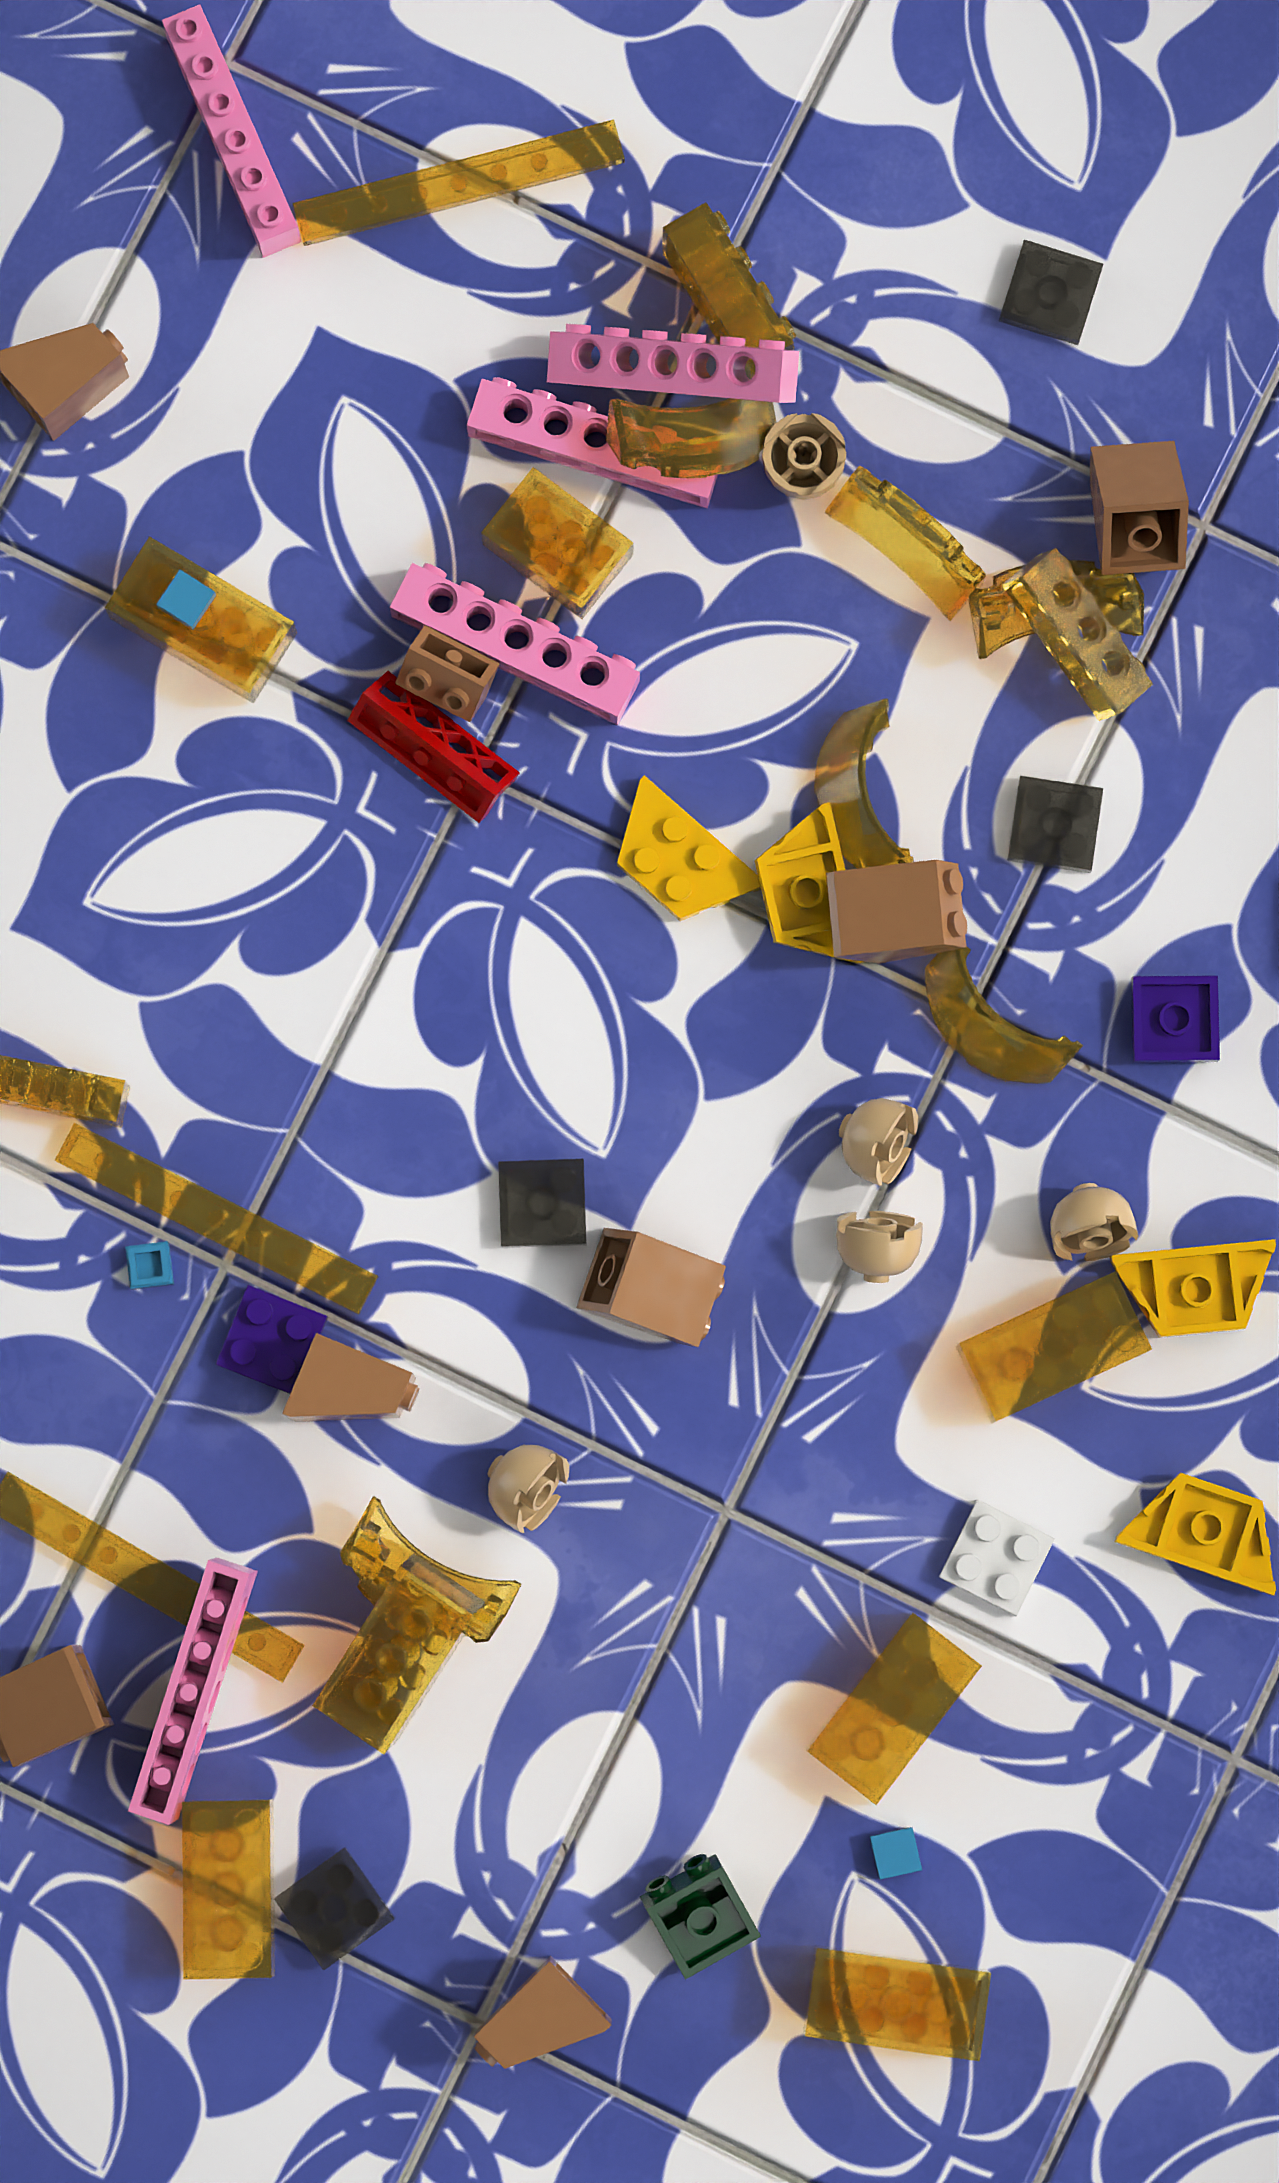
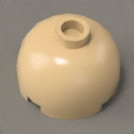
M811 413V415L790 414L775 423L765 437L762 453L765 474L773 486L788 497L802 500L819 497L832 489L843 474L846 460L844 437L838 428L825 417Z
M879 1098L869 1100L859 1106L853 1114L849 1113L844 1117L839 1128V1137L842 1138V1153L845 1162L853 1173L879 1186H882V1182L889 1184L896 1178L911 1152V1148H903L908 1133L916 1136L918 1128L916 1109L901 1102Z
M1094 1183L1076 1186L1073 1192L1062 1198L1056 1205L1050 1220L1054 1251L1057 1256L1065 1260L1073 1261L1071 1253H1086L1084 1256L1085 1261L1108 1258L1111 1255L1127 1250L1130 1247L1129 1239L1131 1237L1135 1240L1138 1238L1136 1221L1126 1199L1121 1194L1109 1188L1099 1187Z
M869 1211L870 1218L856 1220L857 1212H849L840 1215L837 1219L836 1239L839 1254L845 1264L853 1271L864 1274V1280L867 1282H889L890 1276L901 1274L909 1269L920 1252L923 1223L919 1222L914 1225V1217L894 1212Z
M524 1444L508 1451L504 1456H498L488 1470V1477L490 1478L488 1498L497 1516L520 1533H524V1527L533 1531L548 1518L561 1498L558 1494H552L557 1488L559 1480L565 1484L567 1483L570 1466L567 1459L543 1446Z

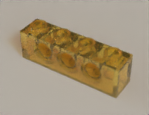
M1057 548L1035 556L1002 584L1004 590L1099 721L1120 714L1153 685L1146 674L1143 664L1129 651L1121 639L1119 630L1109 623L1097 606L1094 595L1084 588L1074 574L1069 560L1061 555ZM1053 592L1056 594L1058 598V604L1054 599ZM1078 627L1082 631L1083 638L1080 636L1078 632ZM1102 660L1106 664L1107 672L1103 668Z
M0 1055V1104L122 1128L130 1091V1085L126 1080Z

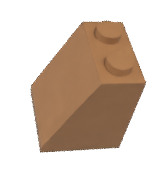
M94 323L0 350V382L45 433L55 441L129 378L125 366L128 358L122 352L124 347L109 329L102 333Z
M1162 441L1091 446L1090 489L1101 575L1186 569L1189 500L1175 442Z
M928 860L826 873L835 958L881 964L966 948L967 920L962 908L961 892L963 890V878L959 872L958 863Z
M604 1228L576 1308L682 1345L699 1347L701 1340L706 1337L710 1329L711 1319L709 1315L714 1301L720 1296L724 1288L725 1279L723 1274L726 1266L640 1232Z
M316 1333L282 1414L296 1422L400 1418L403 1409L409 1412L412 1410L420 1388L414 1384L416 1377L412 1372Z
M81 1645L66 1646L0 1677V1757L4 1763L10 1760L13 1767L24 1765L114 1725Z
M550 1956L476 2030L474 2038L478 2042L475 2044L474 2049L491 2067L498 2062L506 2069L603 2033L612 2025V2019Z

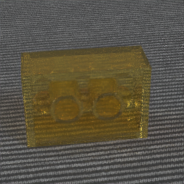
M534 467L481 532L482 543L485 547L580 619L586 616L631 559L634 552V543Z

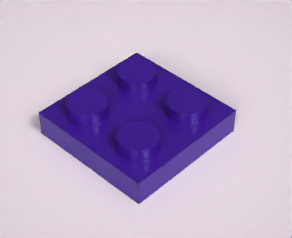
M1133 976L1131 978L1133 1063L1218 1062L1220 1060L1218 976Z
M247 1285L216 1365L291 1394L315 1334H322L328 1316Z

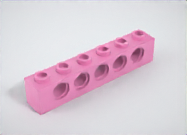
M199 4L163 19L162 23L166 38L263 258L300 243L301 238L298 225L201 5Z
M566 324V332L550 331L547 382L792 403L796 400L799 351L784 350L785 341L759 340L758 348L746 347V338L720 336V344L706 343L707 335L681 333V341L667 340L668 332L642 330V338L629 337L628 328L604 327V335L591 334V325ZM595 346L600 352V360L596 366L591 359V353ZM633 349L638 354V364L635 369L631 367L629 362V356ZM672 352L677 358V367L673 373L668 368V357ZM711 355L716 361V370L712 376L709 375L706 369L707 360ZM750 358L755 364V374L752 379H749L745 373V366Z
M494 377L492 381L481 379L467 423L469 437L708 508L723 457V451L716 449L717 445L702 438H693L692 442L676 437L677 433L662 426H653L652 429L638 426L635 419L623 414H613L612 417L598 414L595 407L583 402L575 401L572 405L556 401L557 397L543 390L534 389L532 393L516 389L517 385L507 379ZM513 408L523 409L528 414L527 418L520 423H511L504 416ZM552 420H560L568 428L563 434L555 436L549 434L545 430V426ZM592 432H600L607 437L608 441L605 445L594 448L585 442V438ZM640 444L647 449L648 453L644 458L634 460L625 454V450L630 445ZM680 456L687 461L688 466L680 472H673L665 466V462L670 457Z
M414 563L411 564L390 605V612L393 618L420 631L426 625L500 663L499 669L618 726L640 682V672L634 670L636 667L635 663L617 654H613L612 658H609L597 652L598 646L583 637L575 636L574 640L560 634V628L546 619L537 618L536 622L521 615L522 609L506 600L500 599L497 604L483 597L485 592L471 583L462 581L461 585L445 579L447 574L436 566L424 563L423 567ZM438 596H446L453 601V605L448 611L438 613L430 608L431 601ZM484 614L490 618L491 623L485 630L475 631L467 625L468 620L473 615ZM514 632H521L529 639L527 645L521 649L510 648L505 643L508 635ZM558 650L563 652L567 659L562 666L553 668L544 663L543 657L549 651ZM596 668L604 674L605 678L596 686L587 685L581 679V675L585 670Z
M220 1558L208 1560L128 1812L167 1825L179 1819L253 1588L257 1570Z

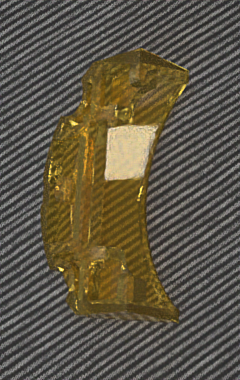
M729 398L721 402L698 407L660 408L612 399L609 402L606 441L620 464L628 468L636 469L642 466H651L657 468L663 477L706 478L707 476L724 475L738 471L758 461L759 452L765 448V437L777 422L773 402Z
M859 466L852 473L825 510V513L830 518L858 534L892 561L927 595L949 621L959 613L984 584L986 578L984 571L964 553V547L946 528L908 495L885 479L881 482L866 468Z
M1052 560L1018 566L993 576V585L989 588H975L969 595V607L979 659L988 658L994 651L1014 640L1050 630L1093 628L1111 630L1133 636L1143 635L1144 592L1134 573L1101 575V570L1095 567L1094 561Z
M881 699L844 712L828 733L816 764L814 794L817 798L818 807L823 803L830 802L841 853L857 869L914 862L913 856H910L909 848H900L881 826L874 813L866 785V755L872 752L873 741L876 735L890 727L888 699Z
M967 946L962 949L937 953L925 967V984L930 1013L947 1044L952 1050H956L965 1058L966 1062L972 1067L991 1077L1007 1082L1051 1083L1083 1047L1078 1040L1071 1042L1065 1035L1058 1040H1049L1031 1035L1013 1026L998 1015L986 1003L972 981L966 966V958L971 951Z
M375 1496L371 1498L340 1551L343 1564L352 1567L360 1579L356 1587L377 1609L389 1618L392 1617L410 1630L448 1642L452 1635L468 1636L475 1643L488 1642L506 1617L522 1585L516 1580H491L467 1575L430 1558L402 1535L387 1515L381 1500Z

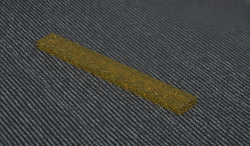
M613 119L293 203V208L303 245L308 246L625 163V157Z
M76 1123L73 1124L55 1158L57 1163L360 1315L379 1278L377 1275Z
M11 1472L6 1473L0 1483V1518L187 1627L200 1583ZM245 1610L232 1654L284 1683L305 1645Z

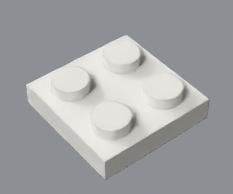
M976 1500L939 1578L1017 1616L1055 1538L980 1500Z

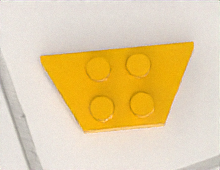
M645 775L640 779L617 861V866L679 921L698 915L701 911L711 907L715 908L726 904L730 900L749 892L761 890L758 875Z
M827 802L816 808L754 861L773 942L835 958L826 873L845 870L831 805L830 802ZM842 959V960H846V961H850V962H854V963H862V962H863V961Z
M1276 1239L1111 1255L1110 1262L1158 1338L1243 1330L1247 1327L1256 1296L1259 1294L1265 1278L1267 1266L1275 1251Z
M1179 1473L1116 1536L1114 1541L1115 1543L1274 1596L1276 1592V1584L1273 1581L1270 1561L1269 1538L1266 1535L1265 1528L1266 1518L1263 1500L1183 1473Z

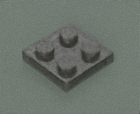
M1024 239L999 322L1078 346L1104 264Z
M1020 775L1007 861L1091 873L1104 788Z
M584 1159L498 1162L501 1248L587 1245Z
M346 1847L274 1898L323 1970L395 1919L391 1910Z

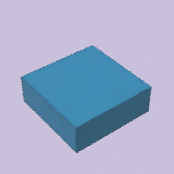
M179 569L156 605L165 613L194 630L216 597V592Z
M168 1241L125 1247L131 1290L174 1285Z
M913 1827L869 1836L880 1880L922 1870Z

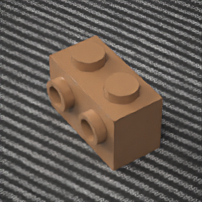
M424 625L407 651L395 684L449 711L451 714L471 722L487 697L500 663Z

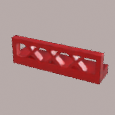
M388 670L361 694L347 721L471 818L480 823L489 814L498 797L515 782L520 772L430 702L396 685L398 677ZM387 688L399 697L401 702L391 701L381 691ZM416 716L426 718L433 724L434 728L424 727L416 720ZM449 742L458 743L466 749L467 754L458 753L450 747ZM482 768L493 770L502 779L496 783L483 772Z

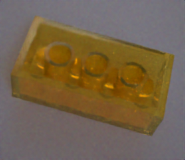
M707 202L663 227L662 253L719 344L720 336L746 338V347L759 348V340L785 341L784 350L795 349L793 339L796 338L793 327L785 316L778 318L771 306L774 303V299L770 290L762 280L757 283L749 271L752 268L751 261L740 245L735 248L727 236L730 233V228L720 211L713 213ZM751 358L745 366V373L749 379H752L755 374V364Z
M150 536L105 606L111 620L253 704L297 635L294 621ZM179 569L216 592V597L194 630L165 613L156 605Z
M1116 1271L964 1340L956 1346L992 1424L1152 1350Z
M411 1555L396 1571L312 1706L382 1754H385L399 1740L486 1602L417 1555Z
M913 1612L909 1613L805 1751L870 1802L877 1805L982 1665Z
M274 1799L183 1801V1980L272 1978L275 1975Z
M815 1945L803 2033L806 2037L980 2061L991 1972L987 1969Z

